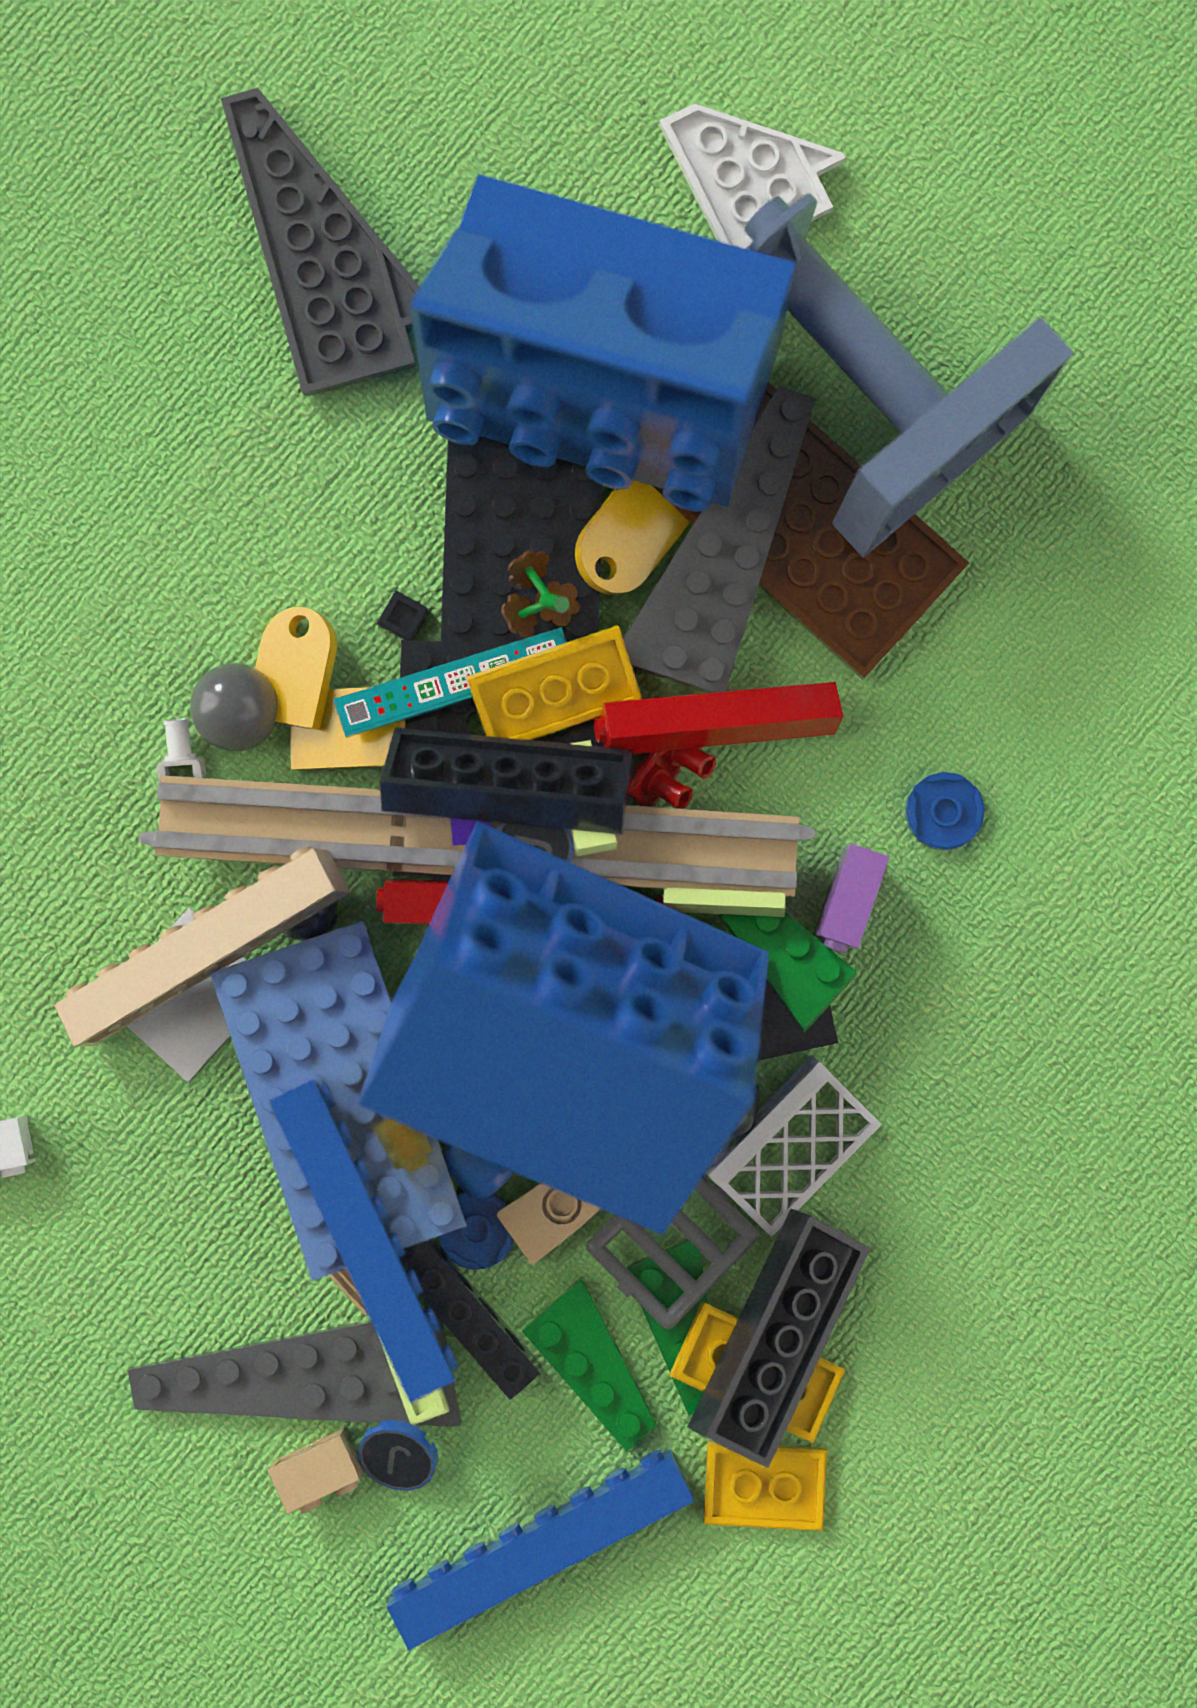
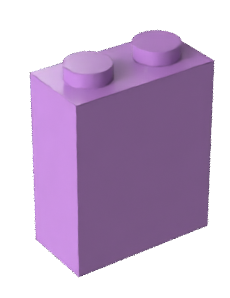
M852 843L843 847L813 936L822 939L823 946L838 953H846L848 948H859L890 858L889 856Z

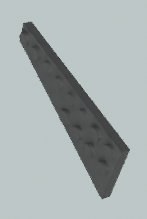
M781 386L777 388L754 425L729 507L710 502L709 508L700 513L623 638L632 668L708 693L726 691L816 398Z
M435 1314L441 1330L435 1332V1335L442 1348L447 1346L444 1325ZM371 1320L130 1367L127 1370L135 1410L375 1423L396 1420L410 1424L381 1341ZM454 1382L442 1387L450 1408L449 1412L416 1425L449 1427L461 1425L462 1420Z

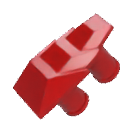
M699 748L650 752L636 765L629 782L628 793L642 807H652L661 798L676 809H684L692 800L693 790L675 780L680 773L679 769L683 766L697 774L698 777L705 779L714 771L716 758Z

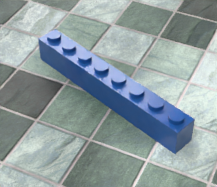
M313 1079L269 1100L409 1403L454 1382L453 1370L459 1368L449 1345L441 1348L435 1332L441 1330V1327L432 1308L424 1310L417 1297L418 1294L424 1291L414 1270L406 1273L400 1257L406 1255L398 1235L396 1232L390 1235L387 1233L382 1220L388 1218V1214L379 1195L371 1198L365 1186V1182L371 1180L361 1157L353 1160L347 1146L354 1142L344 1121L335 1122L330 1108L336 1106V1103L327 1084L319 1086L317 1081Z
M660 1449L655 1450L640 1460V1466L628 1472L626 1468L616 1470L604 1479L605 1484L592 1490L590 1486L584 1487L569 1497L571 1502L559 1508H556L555 1505L545 1507L534 1515L535 1520L521 1527L519 1523L513 1524L498 1534L500 1539L488 1545H485L484 1542L474 1544L463 1552L464 1557L452 1564H450L449 1560L442 1561L427 1571L429 1576L417 1582H414L413 1578L394 1587L392 1589L393 1594L390 1595L386 1608L408 1651L694 1502L693 1491L672 1450L670 1449L665 1453H662Z

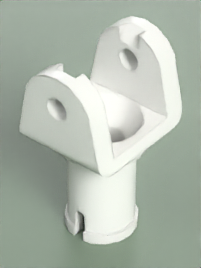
M189 718L163 721L166 731L168 755L164 756L165 759L157 765L159 783L161 775L171 776L170 766L192 765L194 778H206L204 757L196 756V753L191 752Z

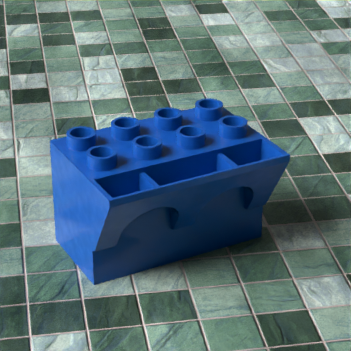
M478 174L459 228L454 231L416 292L410 307L426 420L433 422L432 427L437 434L454 443L473 445L478 442L479 436L510 444L509 451L511 454L530 465L549 467L555 463L556 458L586 466L587 475L595 482L606 487L626 489L635 480L663 488V496L667 501L686 510L704 511L709 508L710 502L729 507L781 344L795 262Z
M477 821L422 939L417 954L392 999L358 1105L663 1235L753 1104L769 952Z

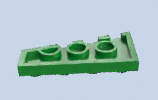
M786 912L785 917L718 914L734 937L769 952L766 980L783 1006H786L794 1017L796 1024L803 1033L857 976L855 969L828 947L823 946L824 944Z
M688 1239L665 1249L695 1280L701 1276L703 1269L700 1251ZM650 1257L626 1266L667 1309L684 1293ZM707 1293L671 1329L663 1328L641 1306L669 1372L672 1370L701 1302L708 1304ZM672 1377L688 1416L692 1415L702 1397L703 1391Z
M580 1277L522 1329V1332L627 1452L656 1426V1421L605 1325V1321L596 1307L583 1278Z

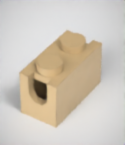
M345 1427L274 1460L267 1469L287 1514L299 1509L300 1514L309 1512L322 1504V1497L335 1492L337 1497L351 1492L358 1487L357 1481L361 1479L360 1474L364 1473V1469L360 1464L358 1455Z

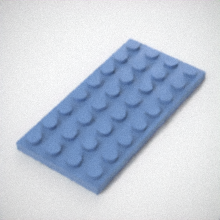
M363 921L210 973L312 1281L347 1268L269 1100L313 1079L317 1081L319 1086L326 1083L332 1094L336 1106L330 1108V1111L336 1123L344 1121L354 1142L347 1147L353 1160L361 1157L371 1180L365 1182V1186L371 1198L379 1195L385 1207L388 1218L383 1219L382 1222L388 1235L396 1232L403 1248L466 1226L437 1138L358 1105L391 1005Z

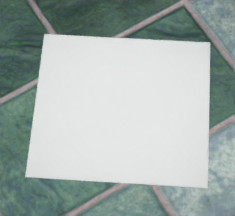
M188 908L172 927L177 925L185 926L193 921L192 915L194 912ZM242 957L227 967L246 961V959ZM211 976L127 1026L187 1082L230 1037Z

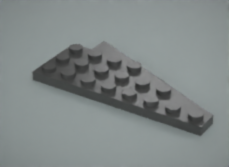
M258 88L221 98L304 398L417 367L406 330L413 328L410 307L416 292L420 288L419 285Z

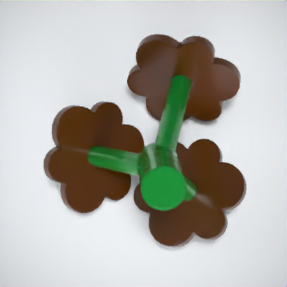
M528 550L508 565V572L511 574L509 582L512 585L520 584L522 588H530L535 585L539 591L535 596L536 604L534 605L526 596L519 597L517 594H511L508 596V602L504 603L501 607L502 615L508 624L509 630L512 633L519 632L523 638L533 636L534 626L538 624V617L535 613L539 611L540 617L544 621L552 620L557 626H566L571 621V614H576L580 610V604L576 601L578 591L573 584L565 583L561 585L557 581H551L546 587L540 579L546 575L548 571L546 565L549 562V556L543 551L534 553L532 550Z

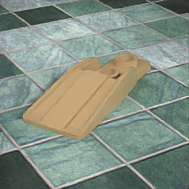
M539 1183L499 1210L497 1217L529 1262L534 1264L582 1227L601 1208Z

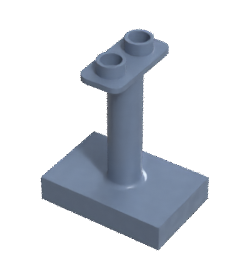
M808 193L789 207L780 196H777L764 204L747 223L744 232L751 238L752 243L746 249L795 262L787 311L901 433L899 437L859 469L832 522V525L864 558L1030 417L1074 352L1040 317L949 394L808 243L806 236L818 201Z

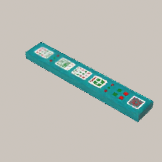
M562 627L333 699L345 737H353L473 699L466 676L567 643Z

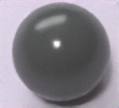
M240 663L219 665L205 673L195 685L190 700L191 718L198 733L211 745L227 751L251 749L262 743L271 734L276 725V693L270 680L252 666Z

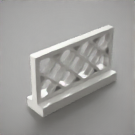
M811 1055L758 1109L751 1130L738 1138L729 1139L706 1171V1174L772 1237L783 1226L790 1209L798 1211L882 1124L820 1061ZM828 1082L837 1091L836 1107L816 1108V1093ZM843 1098L852 1107H843ZM809 1101V1108H802ZM843 1113H859L868 1122L857 1134H843ZM809 1114V1135L788 1136V1121L794 1115ZM816 1114H836V1135H816ZM782 1128V1136H775ZM836 1141V1156L830 1162L815 1163V1142ZM843 1141H849V1142L843 1147ZM788 1142H809V1163H788ZM767 1143H781V1163L760 1164V1150ZM754 1157V1164H747ZM809 1169L808 1184L802 1190L788 1191V1170ZM815 1169H822V1170L815 1176ZM781 1170V1191H760V1171ZM739 1171H754V1192H737L729 1182ZM790 1197H795V1198L788 1204V1198H790ZM754 1198V1208L745 1199ZM760 1198H781V1212L768 1223L760 1215Z

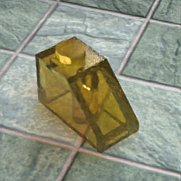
M390 1118L372 1127L396 1171L405 1167L409 1174L430 1162L427 1154L434 1150L425 1133Z

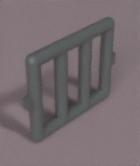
M704 1177L701 1178L694 1190L739 1236L723 1252L680 1209L671 1223L712 1263L697 1280L641 1225L615 1214L586 1244L587 1251L619 1282L617 1288L627 1298L632 1296L665 1329L673 1328L759 1237L758 1230L725 1199L728 1194L717 1184L713 1187ZM621 1230L684 1291L669 1309L605 1247Z

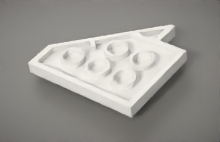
M695 103L660 120L659 126L717 241L746 249L752 243L751 238L744 232L747 223L764 204L777 196H780L790 207L801 197L810 193L818 201L812 221L832 212L833 205L818 176L844 164L845 156L842 152Z

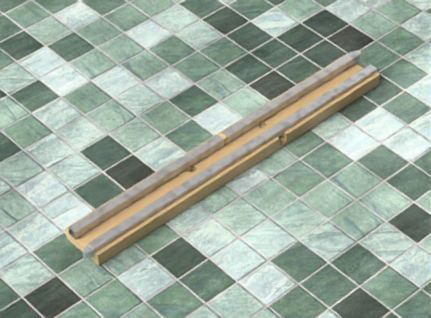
M163 775L160 776L157 799L161 800L159 830L144 832L139 836L141 843L155 847L156 856L287 864L292 861L290 856L294 852L304 847L312 846L317 849L329 850L338 868L441 875L453 874L466 846H453L450 818L382 811L380 789ZM626 805L623 835L615 834L617 849L577 856L573 842V856L570 863L626 887L784 893L785 897H795L797 841L808 840L814 837L815 831L808 826L800 825V817ZM492 822V828L497 830L500 823Z

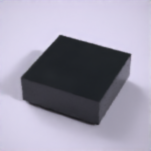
M395 590L376 624L403 640L414 641L430 613V609Z

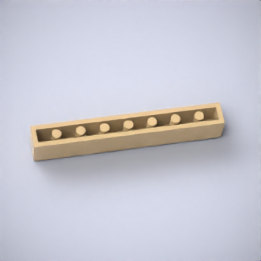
M312 846L299 849L290 856L292 861L282 867L274 866L266 869L257 876L259 881L249 887L241 886L233 889L225 895L226 901L216 907L212 905L200 909L192 915L194 920L185 926L177 925L167 929L160 935L162 940L152 946L147 944L134 949L128 954L129 960L120 965H109L101 969L97 973L98 978L91 983H81L65 992L67 997L54 1004L73 1047L95 1046L211 976V972L227 967L349 894L350 891L330 851L313 848Z

